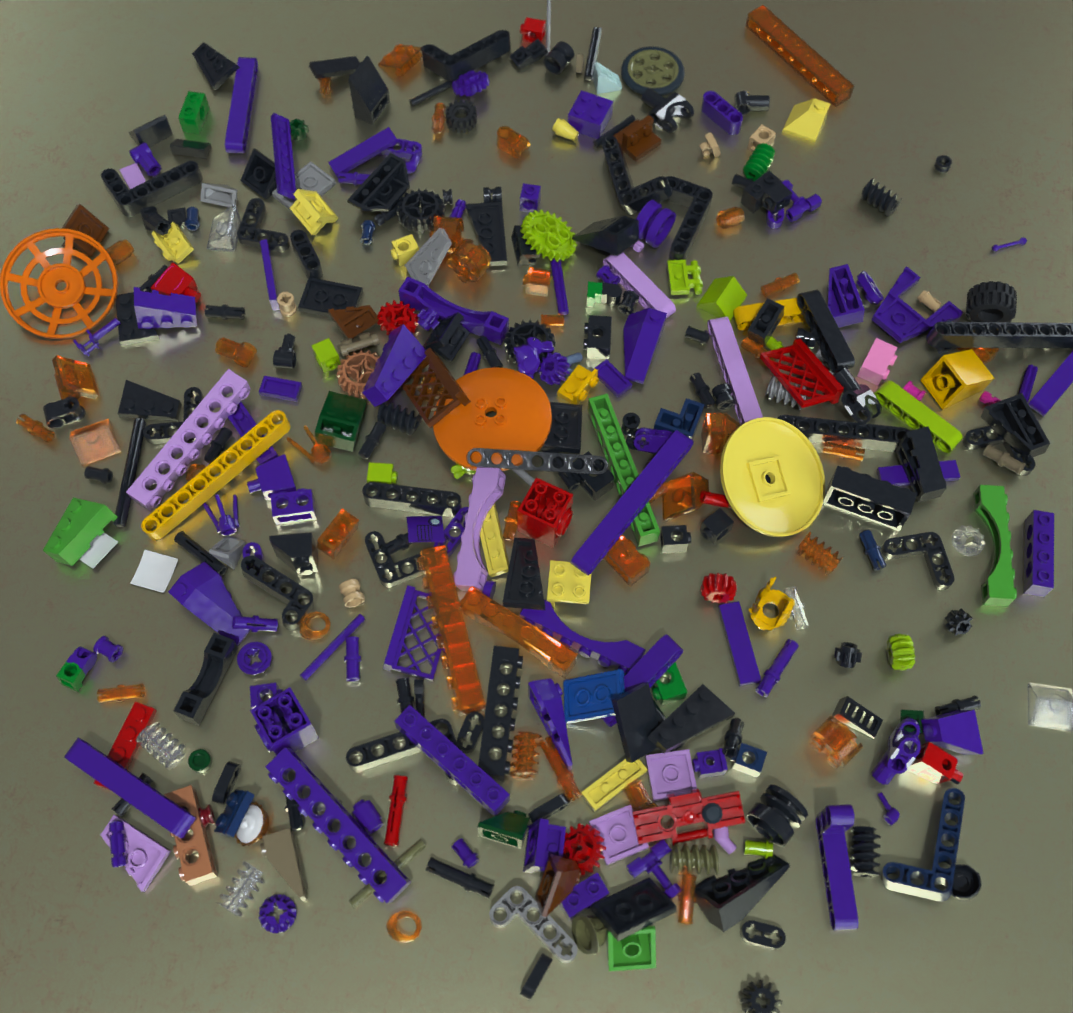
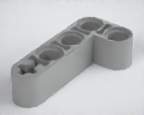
M514 886L510 888L490 909V920L495 927L503 928L518 916L559 961L570 963L575 959L578 950L576 943L549 915L547 917L541 916L537 902L522 887ZM514 893H520L524 899L522 903L514 904L510 900L511 896ZM497 910H504L507 917L504 921L499 922L494 919L493 916ZM530 910H536L540 914V918L535 922H531L527 918V913ZM552 927L556 931V937L553 939L545 938L543 935L544 929ZM560 936L564 938L561 940V944L565 948L568 946L572 948L570 951L571 956L568 954L563 956L561 954L563 949L559 944H557L556 948L552 946L558 942Z

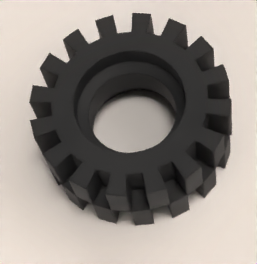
M459 99L460 102L455 100L454 104L449 103L445 110L448 128H452L454 132L457 130V133H460V130H463V133H466L467 129L471 131V127L475 128V124H477L476 107L473 106L472 102L468 104V100H465V102H463V99ZM461 114L466 115L464 118L455 117Z

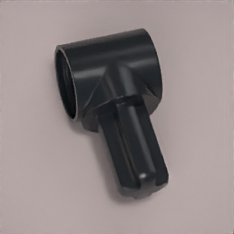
M290 333L284 335L282 347L275 350L273 355L274 367L295 368L294 335Z

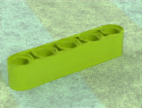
M886 380L874 392L881 406L913 430L929 426L934 446L941 451L950 453L962 440L963 436L958 429L895 382Z

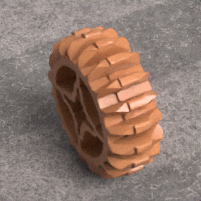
M361 349L360 353L353 351L352 356L346 355V360L341 359V365L337 367L338 372L336 376L342 390L347 392L349 396L355 395L356 398L362 396L366 399L362 391L370 374L374 371L369 366L375 368V364L381 356L378 357L376 352L371 354L369 349L366 353H363ZM348 377H351L352 380H356L357 383L351 381Z

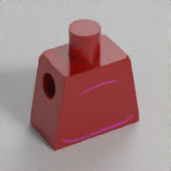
M173 262L151 287L152 290H157L162 295L170 296L171 293L195 297L196 303L201 297V293L197 291L198 287L194 278Z

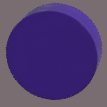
M486 581L482 591L483 600L492 601L496 590L495 581Z

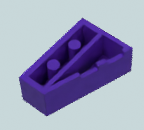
M848 264L829 269L827 306L839 328L863 322L865 312Z

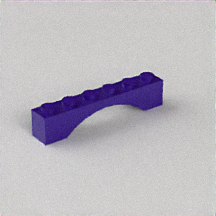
M408 276L398 290L400 301H403V305L406 306L409 303V307L415 308L417 311H421L422 308L425 311L431 308L440 316L439 320L459 312L463 316L460 324L470 333L480 337H487L489 341L499 345L502 344L506 333L509 332V318L493 311H474L458 306L439 296L426 284Z
M544 600L545 610L522 609L520 613V622L525 628L535 629L545 638H553L559 641L565 648L572 647L578 650V653L583 657H592L604 667L608 668L610 666L616 670L621 669L624 671V676L644 656L646 649L627 640L601 642L577 634L560 620L551 603Z

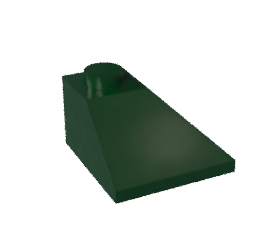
M514 810L513 813L505 812L479 822L477 826L478 835L522 849L530 818L526 817V813Z

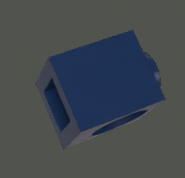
M741 743L737 749V755L730 759L734 761L732 769L757 778L762 771L767 752ZM742 756H750L752 758L753 763H745L742 759Z

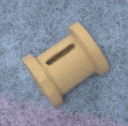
M288 292L280 293L277 297V302L280 305L281 314L287 317L294 315L297 311L294 296Z

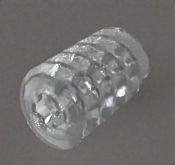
M155 722L139 733L136 742L140 743L143 748H146L148 753L153 754L155 759H159V762L165 765V768L171 770L179 765L184 758L183 750L185 745L180 744L177 746L179 740L177 738L171 740V733L164 735L166 729L164 727L159 729L160 723Z
M246 861L242 863L246 870H237L240 879L232 877L231 880L235 886H226L225 888L229 895L221 894L220 897L223 903H218L240 917L243 914L239 908H248L245 899H254L250 892H259L256 883H265L262 878L263 873Z

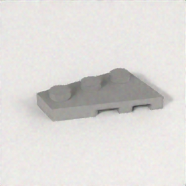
M439 228L405 264L411 278L426 284L428 287L452 244L445 229Z

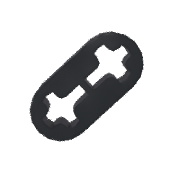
M470 712L466 716L456 742L458 748L463 753L473 752L482 734L484 717L479 712ZM475 718H478L480 725L476 724L474 730H470V720L474 721ZM468 734L471 735L470 742L472 745L463 747L461 740H466Z
M231 761L226 763L212 795L213 802L221 805L226 804L239 776L240 764Z
M562 793L531 811L528 816L532 823L540 818L548 819L569 806L570 802L565 793Z
M747 921L740 929L741 938L745 942L760 947L776 950L781 948L786 941V935L781 928L758 921ZM753 926L754 931L761 933V936L754 935L752 938H749V933L745 932V929ZM776 932V936L780 938V941H777L774 945L772 944V939L765 937V934L772 935Z
M542 953L520 993L521 996L529 1001L532 999L553 959Z

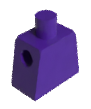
M285 454L257 466L255 470L258 479L247 482L250 494L262 490L265 500H271V494H276L280 491H297Z

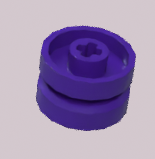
M655 200L649 201L636 218V220H639V239L644 240L646 238V244L653 248H657L663 243L676 219L674 211L668 208L662 210V204Z

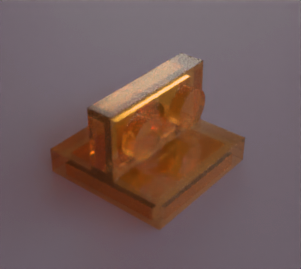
M57 355L52 359L61 400L71 396L77 399L81 396L95 399L99 395L90 364Z

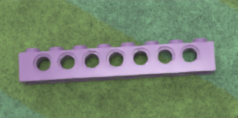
M230 369L224 373L126 491L131 499L149 511L160 504L164 494L174 487V482L179 476L185 474L187 466L191 461L198 458L200 450L211 442L214 433L224 426L225 420L237 410L241 400L248 397L251 388L245 379ZM227 393H233L232 396L225 397ZM215 408H221L218 412H213ZM208 423L206 427L200 428L201 424ZM190 438H196L194 442L187 443ZM178 453H183L180 458L174 459ZM169 468L170 471L163 475V470ZM157 484L154 490H149L151 485Z

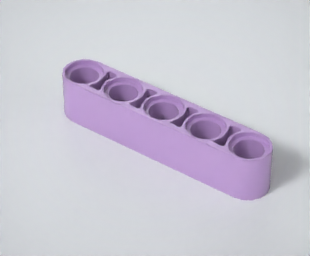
M623 252L618 256L610 255L603 259L604 266L608 265L615 276L618 275L621 278L619 283L627 291L631 290L637 293L639 296L638 303L644 309L651 308L667 313L666 318L676 312L674 303Z

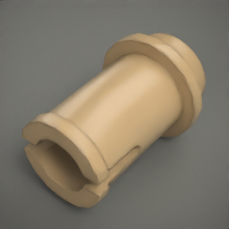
M924 290L917 299L920 304L923 303L935 313L943 303L929 294L930 291Z

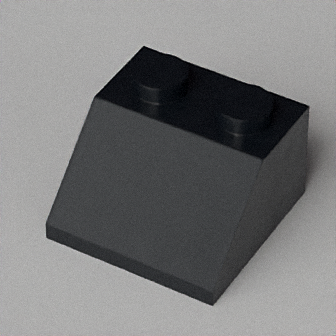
M312 532L269 536L276 556L297 574L310 575L313 572H318V549Z

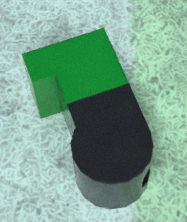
M588 281L586 307H594V303H607L610 306L618 305L621 301V287L617 284Z

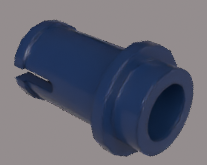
M196 207L187 208L185 226L190 231H196L200 226L198 221L199 210Z
M365 220L361 224L362 235L360 242L364 245H370L372 243L373 231H375L376 227L373 221Z

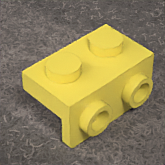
M172 222L168 234L162 236L155 231L151 234L155 238L154 243L163 250V256L168 261L173 260L179 264L194 248L179 226Z

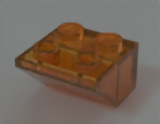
M706 413L701 431L703 453L712 455L722 453L728 438L741 424L727 413Z

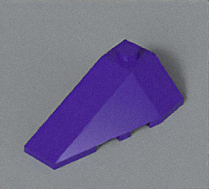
M203 562L181 575L168 592L217 633L233 639L238 647L251 630L232 628L234 615L241 617L243 615L235 606L230 591H227L221 575L207 562Z

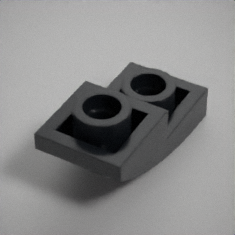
M536 39L526 48L522 45L509 57L520 69L538 61L549 52L541 41Z

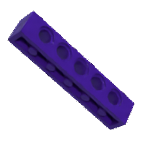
M411 705L394 720L396 728L493 816H497L510 801V794Z

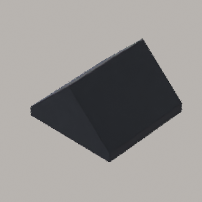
M166 115L157 117L128 132L137 145L145 142L149 148L173 136Z
M253 149L240 181L264 199L270 198L272 192L277 189L275 162L257 149Z

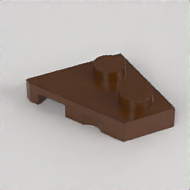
M370 305L358 308L346 307V309L334 310L333 308L328 310V314L346 339L351 338L353 340L378 323V316Z

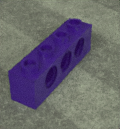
M1033 510L1025 519L1023 594L1045 597L1054 588V513Z

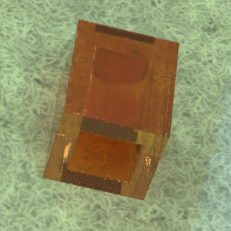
M529 268L528 274H524L523 286H526V294L548 297L551 271Z

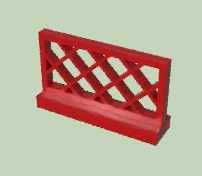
M801 339L794 340L791 346L760 354V359L801 408L830 401L831 404L839 402L844 390L843 386ZM789 353L791 357L785 356L783 354ZM769 358L778 359L779 362L772 361ZM781 361L791 363L792 367L782 364ZM794 365L799 366L801 369L794 368ZM779 369L788 371L790 373L789 375L781 373ZM794 373L803 376V378L800 379L791 375ZM805 377L810 378L812 382L805 380ZM790 382L799 384L800 388L791 385ZM806 386L814 390L812 392L809 390L802 389V387ZM816 390L821 391L824 395L816 393ZM801 395L811 397V399L804 400Z

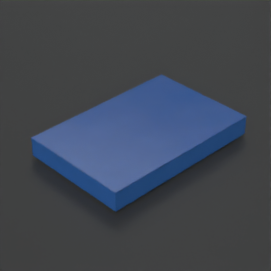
M617 669L563 680L565 722L571 724L615 716L612 699L625 693L624 671Z

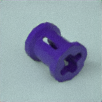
M608 265L600 268L596 274V277L604 283L618 285L621 279L618 275L615 276Z
M107 636L100 637L93 648L95 653H101L106 656L111 663L116 662L124 650L123 646L109 641Z

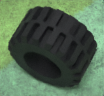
M999 281L982 282L974 285L967 293V319L971 320V322H1011L1016 314L1017 292L1014 290V287Z

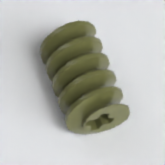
M675 843L670 853V872L673 873L674 868L677 867L679 874H682L684 867H687L688 874H691L694 867L698 875L701 874L702 868H705L707 875H710L711 869L714 868L716 875H718L719 856L716 846L711 845L708 851L707 846L702 845L699 851L696 844L692 845L691 850L688 844H684L680 850L679 844Z

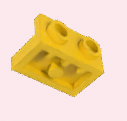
M578 364L557 391V396L571 404L578 405L580 401L583 402L587 398L590 388H594L599 381L598 370L594 368L591 372Z

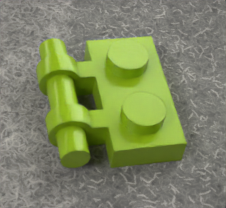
M667 260L670 295L689 294L690 288L694 289L696 295L702 294L703 282L700 279L701 269L698 266V261L693 260L690 262L691 265L686 266V260ZM688 274H690L693 277V279H688Z

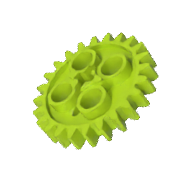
M542 209L539 212L534 210L533 213L529 212L522 221L521 233L524 234L522 238L527 239L526 244H531L532 246L530 249L537 250L536 254L541 253L543 258L548 256L550 261L553 258L556 262L560 259L564 261L566 258L569 259L577 246L576 241L572 240V237L575 236L574 232H570L572 227H567V221L562 222L561 216L556 218L555 213L550 215L548 210L546 213Z

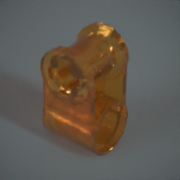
M502 126L497 130L498 148L510 154L513 158L519 159L521 153L530 147L529 140L510 127Z

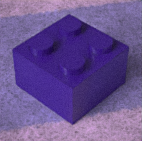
M581 90L568 114V123L580 134L598 139L602 136L612 117L613 101Z

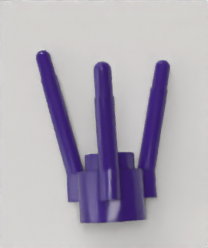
M216 494L215 498L221 514L219 522L207 503L205 502L202 505L216 526L217 532L223 536L232 535L240 527L238 522L237 495H233V518H231V515L225 514L219 494Z

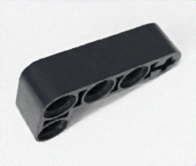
M255 556L245 557L241 562L243 576L286 603L287 606L282 612L283 626L288 630L297 629L313 608L312 593ZM253 565L255 566V569H253V568H251V569H249V570L247 569L248 566H249V567H252ZM268 575L274 577L272 582H265L263 579ZM283 587H290L292 591L284 594L281 592V589ZM301 598L309 599V603L306 605H301L298 601ZM288 615H296L297 620L289 622L286 620V617Z

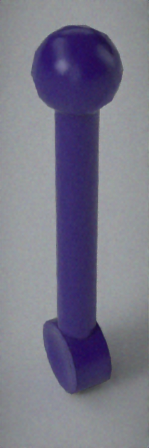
M1022 237L1019 241L999 246L993 245L992 250L997 252L1002 248L1018 244L1025 245L1027 239Z

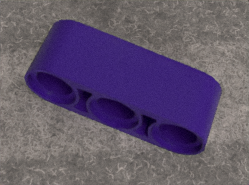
M705 92L701 111L730 135H737L741 130L743 115L716 92Z

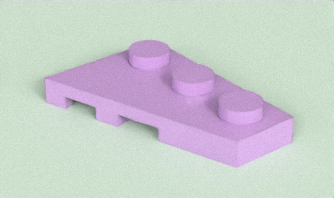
M113 815L109 823L113 821L123 822L124 830L121 832L124 834L125 853H123V856H126L125 870L137 882L141 892H145L171 850L121 817ZM108 823L101 833V837L110 848V835H112V832H109Z

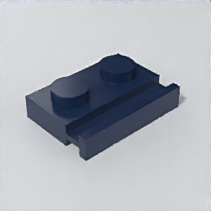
M244 790L232 792L226 801L227 806L224 812L216 820L214 832L222 836L234 838L255 795Z

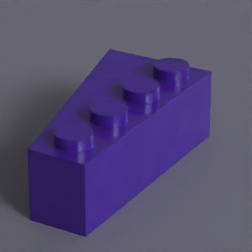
M404 324L390 332L389 340L382 349V355L377 360L376 367L370 374L362 391L374 407L388 401L426 357L424 353L426 351L425 348Z

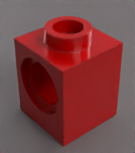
M526 17L524 24H521L520 27L522 42L533 43L536 39H539L543 43L546 33V21Z

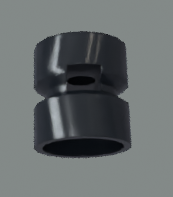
M558 42L544 58L546 69L555 75L561 74L574 58V50L568 43Z

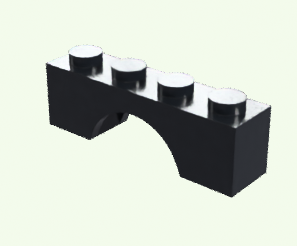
M213 633L204 650V660L197 679L188 690L183 691L173 710L180 719L198 726L200 725L238 650L233 639Z

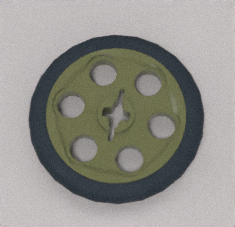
M648 46L634 50L625 58L621 66V75L626 85L638 94L643 95L648 88H652L661 96L672 93L681 85L685 76V69L682 61L673 52L661 47ZM657 57L659 60L654 61L651 58ZM640 61V62H642V63H644V64H643V65H637L635 62ZM665 65H670V66H672L673 68L667 69V68H665L664 66H665ZM634 74H640L641 77H640V78H636V77H634L633 75H634ZM663 78H669L670 81L667 82V81H664V80H662V79H663ZM653 82L655 85L649 86L647 83Z

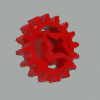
M393 300L392 305L386 302L385 307L381 306L380 312H378L377 324L381 325V331H387V336L390 335L391 331L403 324L410 332L415 333L418 327V314H415L416 309H410L409 303L406 306L403 305V301L397 304Z
M578 823L577 828L570 826L569 834L565 832L563 858L576 861L581 875L585 876L586 871L593 873V866L599 868L598 860L605 858L601 854V851L606 850V847L601 845L605 839L599 835L600 831L588 824L584 826Z

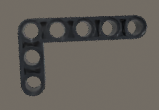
M507 30L496 31L453 55L448 54L435 45H424L421 48L423 66L445 80H457L460 75L476 70L508 53L511 50L510 33Z
M607 136L603 140L602 147L617 197L627 214L631 215L641 211L651 200L660 203L672 196L673 189L664 176L654 178L634 187L623 150L616 137Z
M187 161L131 189L127 188L115 169L108 168L101 173V178L107 191L123 215L127 217L140 213V210L144 207L155 206L202 181L198 163L195 161Z
M667 176L666 178L673 189L672 196L667 200L689 208L672 242L669 260H686L710 209L713 193L710 189L674 176Z
M442 718L430 722L436 729L441 727L447 728L448 732L444 736L458 747L452 726L448 720ZM401 732L349 749L346 754V761L353 771L361 772L421 752V750ZM398 741L406 743L402 749H396L394 746ZM377 748L384 749V753L381 756L376 757L373 755ZM361 755L363 759L360 763H352L354 756ZM445 773L449 783L459 785Z

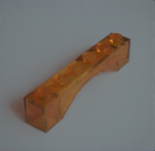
M471 586L459 602L460 612L477 623L491 627L511 638L532 653L548 669L562 678L566 679L577 663V653Z

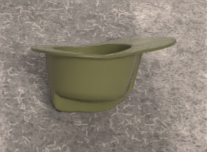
M580 915L573 919L572 935L579 950L585 954H597L599 947L606 941L607 928L597 916Z

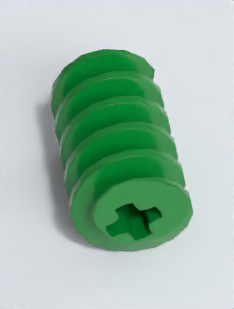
M766 143L756 146L743 167L742 171L745 178H753L755 181L768 171V168L774 161L775 150L773 147Z

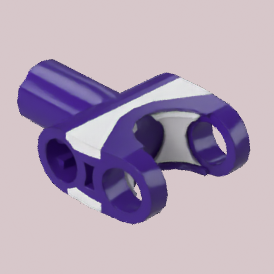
M909 718L902 720L888 738V749L871 772L872 776L879 783L888 785L896 774L904 773L921 750V743L918 738L920 725L916 720ZM911 724L916 727V730L914 732H907L903 727Z

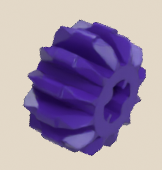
M558 352L548 353L547 358L542 357L543 362L539 366L541 368L537 371L541 375L540 379L549 385H560L561 380L566 381V374H570L567 369L571 367L567 362L568 359Z

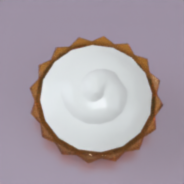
M251 802L234 836L237 839V843L241 844L242 847L257 843L266 835L269 826V816L262 805H259L257 802Z

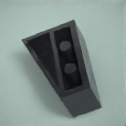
M1022 393L984 407L981 418L1026 460L1046 452L1050 442Z

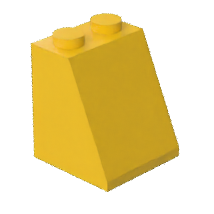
M970 349L943 355L920 381L941 409H946L983 391L995 378L975 352Z

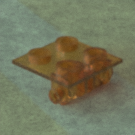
M399 44L394 47L391 53L385 55L378 65L395 68V74L398 77L404 76L411 67H414L421 60L422 54L419 51H421L422 47Z

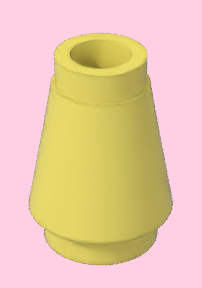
M558 118L552 128L555 135L575 141L579 134L565 119L561 120Z

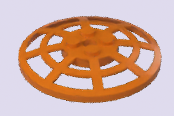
M46 229L26 237L9 253L0 275V293L4 306L10 316L27 331L49 339L74 338L87 333V329L89 331L94 329L110 313L118 292L117 271L108 252L92 237L72 229ZM50 237H66L65 248H54L41 253L34 244ZM74 238L89 243L101 254L92 261L85 254L73 250ZM29 248L35 258L26 266L23 275L10 273L16 259L24 250ZM64 254L63 263L50 265L46 259L53 255ZM72 256L83 260L88 265L78 271L75 267L71 266ZM105 260L112 273L113 289L102 288V279L97 267ZM40 263L44 270L39 278H29L34 267ZM92 271L96 278V288L86 287L84 277ZM8 281L21 284V295L25 305L16 310L13 308L9 298ZM60 282L66 283L64 290H57V285ZM27 285L37 287L41 297L31 302L28 296ZM84 294L95 295L91 304L84 310L79 304ZM101 296L111 297L104 313L93 323L88 314L96 307ZM45 303L54 307L52 318L40 313L36 308ZM73 307L78 314L71 318L60 319L62 309ZM31 311L39 319L50 323L47 333L31 327L20 316ZM82 319L87 326L74 333L55 334L58 324H70Z

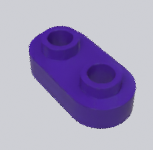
M862 271L857 275L858 280L856 282L861 289L865 290L867 293L865 296L871 304H879L884 300L882 293L867 272Z

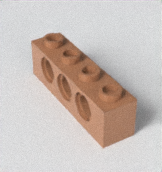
M190 785L164 794L183 809H188V812L197 818L188 830L193 831V837L190 840L184 841V838H179L170 832L171 837H175L176 841L173 850L176 858L180 859L181 867L178 868L181 880L192 886L217 877L206 827H203L199 816L198 808H200L197 790ZM197 852L199 854L198 860L194 863H189L190 856Z

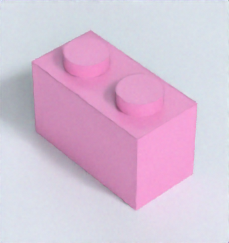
M876 338L857 377L878 386L881 379L886 380L890 372L887 368L889 365L893 366L897 358L895 352L898 347Z

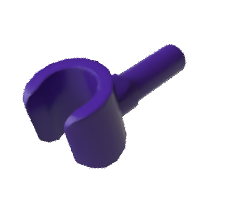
M881 792L878 794V797L887 810L883 818L889 825H893L898 821L899 812L889 805Z

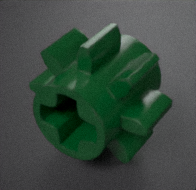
M293 119L290 122L291 140L302 141L304 138H307L306 133L309 132L308 125H305L304 120Z

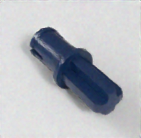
M870 530L861 532L860 538L866 550L865 554L869 556L874 571L880 570L877 561H879L882 569L885 568L887 565L881 555V547L877 546Z

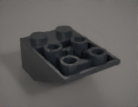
M366 56L359 63L355 72L349 76L348 83L355 118L373 125L390 102L386 84L371 59Z
M623 215L597 221L573 236L572 240L618 256L639 240V220Z

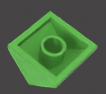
M648 926L620 941H617L607 929L606 945L609 971L656 968L655 926Z

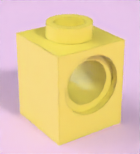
M412 234L391 241L392 249L390 253L393 260H397L399 266L405 265L419 250Z

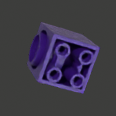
M291 687L250 710L257 722L254 727L267 750L269 752L273 751L276 756L285 747L297 752L319 739Z

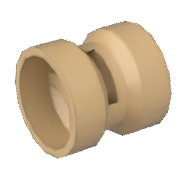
M350 579L339 585L340 592L344 595L345 607H355L365 601L363 593L359 590L361 586L357 579Z

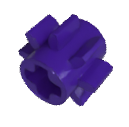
M422 308L417 315L419 318L417 323L426 331H429L430 328L435 330L440 324L438 321L440 316L431 308H428L426 311Z

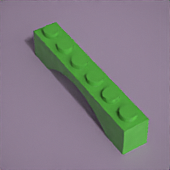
M979 485L973 493L975 512L987 526L994 545L992 570L988 578L981 585L983 605L1008 607L1017 597V589L1013 583L1015 570L1012 568L1011 562L1013 559V550L1010 549L1011 531L1008 530L1010 516L1006 510L1008 496L1005 494L1004 486Z

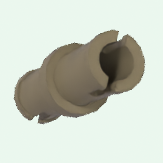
M990 444L983 452V456L997 462L998 466H1004L1018 475L1025 467V463L1011 457L1010 453L1002 452Z

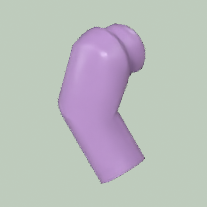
M728 826L713 829V836L718 844L728 854L734 852L737 846L729 839Z

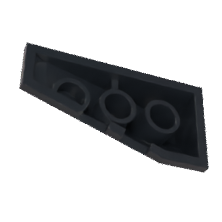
M773 854L772 857L767 859L764 857L748 863V867L736 871L735 868L727 870L728 875L716 878L715 875L708 877L690 888V893L708 921L725 932L745 918L790 868V865Z

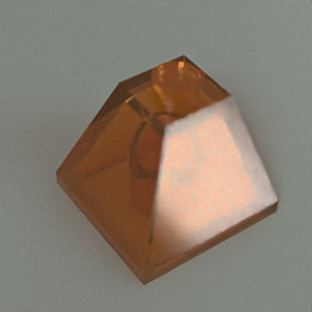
M691 472L663 483V520L668 521L698 510L703 505L700 503V500H703L699 498L700 493L703 490L709 492V480L695 472Z

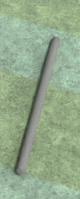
M547 0L546 49L548 52H550L551 0Z

